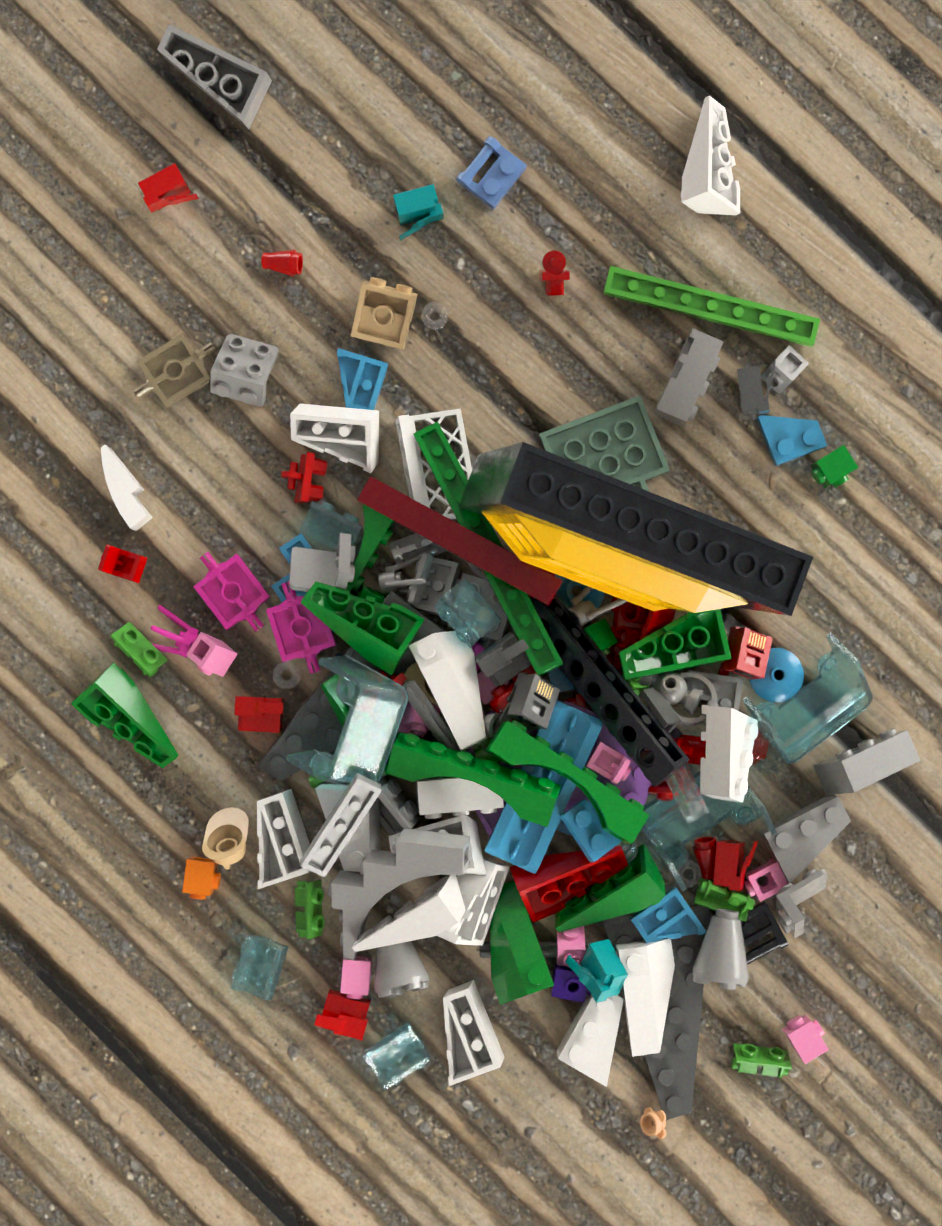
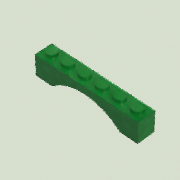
M363 505L365 519L364 537L360 552L353 564L355 566L354 579L352 583L348 582L346 588L350 595L353 591L358 592L361 585L364 584L365 578L362 577L367 567L370 569L374 567L380 556L376 552L381 544L386 546L393 535V531L390 529L395 521L366 505Z
M512 720L511 723L509 721L502 723L485 751L507 766H538L567 778L591 802L603 830L624 844H632L650 816L643 811L645 807L632 798L629 801L620 796L621 790L610 783L602 784L596 780L597 774L586 767H583L581 770L572 764L574 759L564 752L555 753L549 749L551 744L539 736H536L534 739L525 733L527 728L515 720Z
M402 732L393 744L386 771L387 774L411 782L439 776L456 777L475 782L499 795L514 809L521 819L545 827L549 825L561 785L554 783L550 779L538 778L527 774L523 770L511 769L500 765L496 761L483 760L474 757L469 752L456 751L447 748L442 743H432L420 739L415 734H405Z

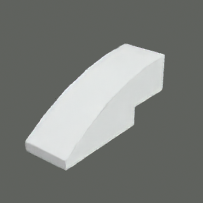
M103 445L101 447L102 466L111 497L130 529L137 531L153 518L137 498L144 489L115 452L107 445Z

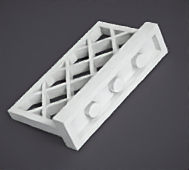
M461 408L409 416V414L398 416L395 424L409 497L430 508L434 498H437L448 506L443 516L450 520L456 519L454 513L448 514L451 508L447 500L438 494L441 490L440 486L436 492L426 486L425 478L431 469L428 463L421 459V449L413 433L416 432L414 422L425 421L432 425L435 423L432 421L433 419H439L438 423L440 424L444 418L455 416L457 428L453 434H450L442 427L441 429L444 435L449 438V444L453 441L461 447L462 454L458 462L460 463L463 458L464 466L461 465L469 480L472 467ZM457 432L459 435V439L454 437L457 434ZM423 466L427 468L425 474L423 472ZM428 493L432 495L430 500L428 499Z

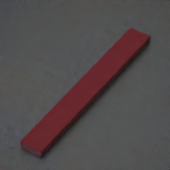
M371 476L357 501L548 606L563 582L541 568L520 561L515 554Z

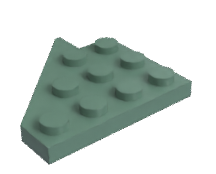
M641 395L539 434L545 451L646 491H649L645 481L670 472Z

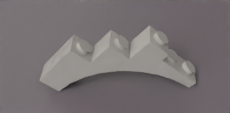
M404 828L399 837L394 839L392 852L372 849L366 859L362 860L360 873L340 870L335 879L329 883L328 895L332 897V908L341 909L339 921L343 923V931L340 936V947L343 948V959L355 960L359 951L354 952L352 946L359 936L364 933V927L371 908L385 894L401 884L420 877L440 874L463 875L470 863V836Z

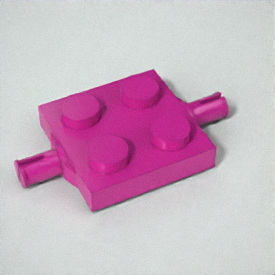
M206 552L205 556L202 555L199 559L209 571L205 578L193 587L223 627L229 630L243 620H247L255 632L260 630L259 627H264L265 625L255 612L271 596L239 554H235L226 562L217 564L210 552Z
M282 583L286 600L278 606L266 609L282 662L296 658L305 659L309 674L319 672L321 669L316 655L324 649L337 646L332 630L301 604L304 596H297L295 590H292L290 587L288 589L287 583Z

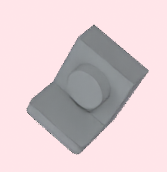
M790 345L776 359L772 388L778 394H781L809 364ZM773 363L761 375V378L766 383L771 375Z

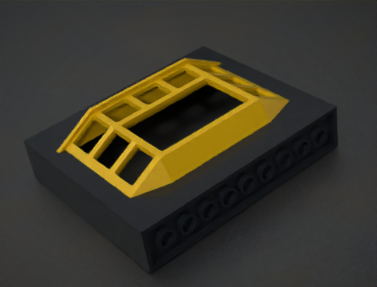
M525 442L478 454L459 504L460 508L486 517L520 561L651 611L670 608L697 613L737 607L792 616L813 560L811 555Z

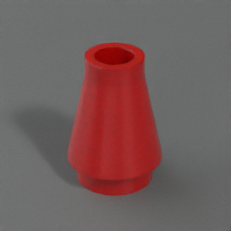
M295 249L271 253L264 252L261 265L263 269L273 270L294 277L295 274L300 275L302 273L303 255L300 252H296Z
M711 836L695 839V846L692 847L703 879H714L717 842L716 838Z

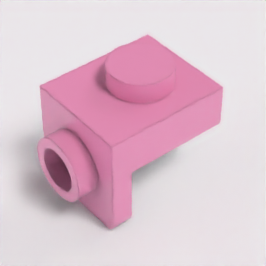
M601 741L598 742L585 764L616 785L620 780L624 782L632 769L629 766L631 760L627 756Z
M584 926L562 932L556 930L557 965L569 967L565 962L568 955L580 965L586 952Z

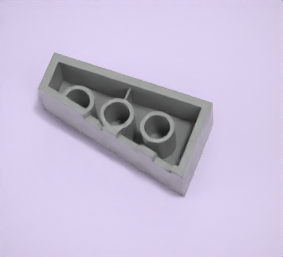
M168 24L157 50L168 62L246 128L250 129L272 82L267 72Z

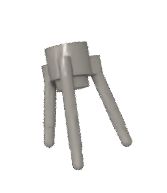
M434 547L424 552L432 555L438 551V548ZM423 552L396 565L386 566V572L379 573V585L383 595L389 594L391 591L397 595L407 594L409 588H404V586L426 582L425 578L403 580L402 573H396L397 570L421 559Z
M586 586L578 596L570 600L572 607L568 610L577 622L583 626L628 601L617 599L596 609L591 601H583V598L592 590L591 587Z

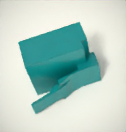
M434 184L393 195L400 226L417 221L410 230L399 236L400 241L419 231L425 225L444 219L442 205L438 203Z
M609 939L590 943L580 965L570 955L567 956L565 961L579 977V981L588 988L596 1003L606 1001L608 997L619 995L621 987H623L622 985L628 976Z

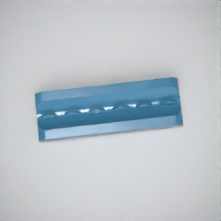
M556 700L547 729L538 730L536 736L551 744L549 749L558 754L561 751L574 759L572 764L582 770L601 731L603 722L601 719ZM522 765L520 770L525 771L527 774L538 778H547L561 785L549 825L545 827L521 819L506 802L484 852L535 874L561 820L560 815L564 813L576 785L554 771L538 766Z

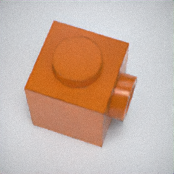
M194 856L188 858L182 893H189V898L204 900L206 896L212 895L215 889H219L221 873H217L218 864L209 858Z

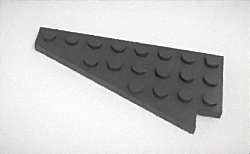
M392 591L382 603L389 606L391 603L401 605L425 619L411 644L433 633L447 632ZM350 645L258 762L260 768L279 781L286 779L350 742L321 685L341 669L347 671L364 685L366 684L364 675L368 671L373 672L375 675L384 671L368 662ZM408 648L392 675L397 676L401 672L405 674L407 668L416 663L410 648ZM385 672L387 677L382 681V683H384L392 675ZM389 695L383 699L398 714H400L402 705L410 703L406 698L400 704H395Z
M677 882L665 885V892L674 886L680 892ZM697 904L689 906L707 931L710 924L711 909ZM637 912L603 920L607 937L615 951L616 944L644 940L630 920V917ZM705 934L681 936L682 938L671 939L675 967L660 1053L644 1055L661 1110L666 1115V1120L692 1112L704 984L693 982L692 969Z

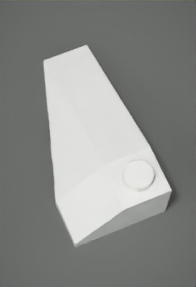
M707 96L704 99L682 176L681 202L697 213L740 214L739 181L733 180L731 167L736 164L734 156L730 155L727 147V142L730 141L731 137L725 107L711 96Z
M463 631L433 633L409 645L413 657L460 750L463 751L487 739L475 654Z
M447 875L424 890L425 893L415 901V904L409 900L394 914L393 919L389 915L361 934L352 946L354 952L433 937L445 930L447 933L454 931L461 924L460 919L465 912L456 875Z
M666 938L649 943L643 940L616 944V953L628 973L622 985V993L632 1057L660 1053L675 967L671 939Z

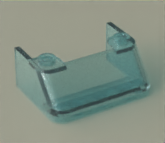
M831 632L826 637L832 651L824 654L819 659L817 667L819 676L779 707L771 701L763 702L756 706L748 697L743 699L751 718L758 720V728L788 764H793L807 755L863 712L873 699L859 659Z
M348 655L320 658L318 664L340 676L336 692L339 699L350 706L334 755L313 749L290 754L286 760L321 781L349 786L356 773L379 783L407 706L408 695L403 686Z
M700 771L684 780L683 796H673V801L654 799L644 805L645 808L643 809L650 816L643 825L642 831L682 892L687 888L677 869L682 867L689 857L684 845L729 816L738 825H747L759 818L772 835L777 833L764 804L749 786L747 793L744 795L743 803L713 799L700 794Z

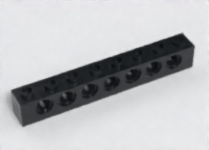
M556 594L549 606L531 596L530 600L563 662V665L559 666L558 669L565 674L573 684L574 689L581 694L591 707V710L601 719L610 734L617 739L627 755L633 759L646 779L654 787L669 779L690 759Z

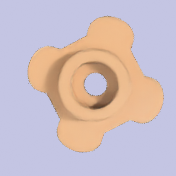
M651 1107L645 1108L644 1114L640 1119V1126L644 1134L647 1136L657 1135L659 1139L666 1136L664 1129L666 1126V1115L662 1110L657 1112L653 1111Z

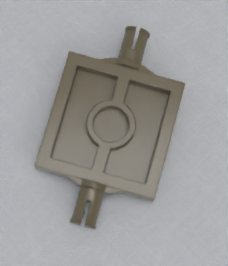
M181 333L137 361L144 372L146 382L132 389L138 400L152 391L159 396L163 405L169 408L210 383L211 376L205 368L203 359L217 352L211 341L197 350L189 343L186 336Z

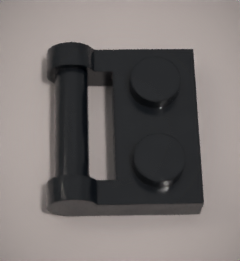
M765 901L749 910L746 922L741 921L744 946L770 932L774 936V938L746 953L747 965L779 947L783 949L789 946Z

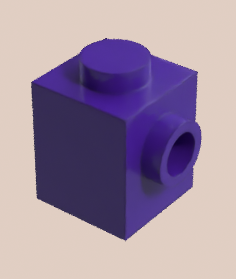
M555 964L552 977L554 986L550 988L551 996L584 1003L585 996H590L591 994L588 988L579 981V977L570 967Z

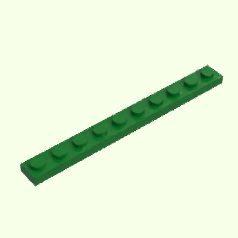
M436 422L413 433L458 523L503 548L486 517L459 507L468 479L439 423ZM483 570L518 640L524 639L529 649L525 650V653L536 675L541 676L563 665L528 594Z

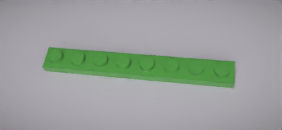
M614 266L609 268L603 292L604 295L809 347H812L815 343L820 323L819 318Z

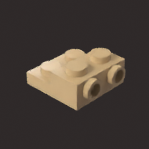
M371 277L370 282L364 281L361 285L351 337L403 350L418 294L412 293L413 288L402 284H397L396 288L386 286V281L379 278Z

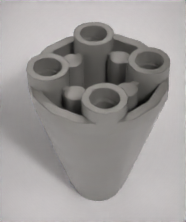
M716 909V914L711 918L692 969L693 982L700 984H710V981L719 982L720 988L736 990V986L746 987L749 981L741 919L738 918V911Z
M412 941L376 948L374 988L379 998H392L403 995L402 989L405 992L412 990L415 992L429 988V975Z

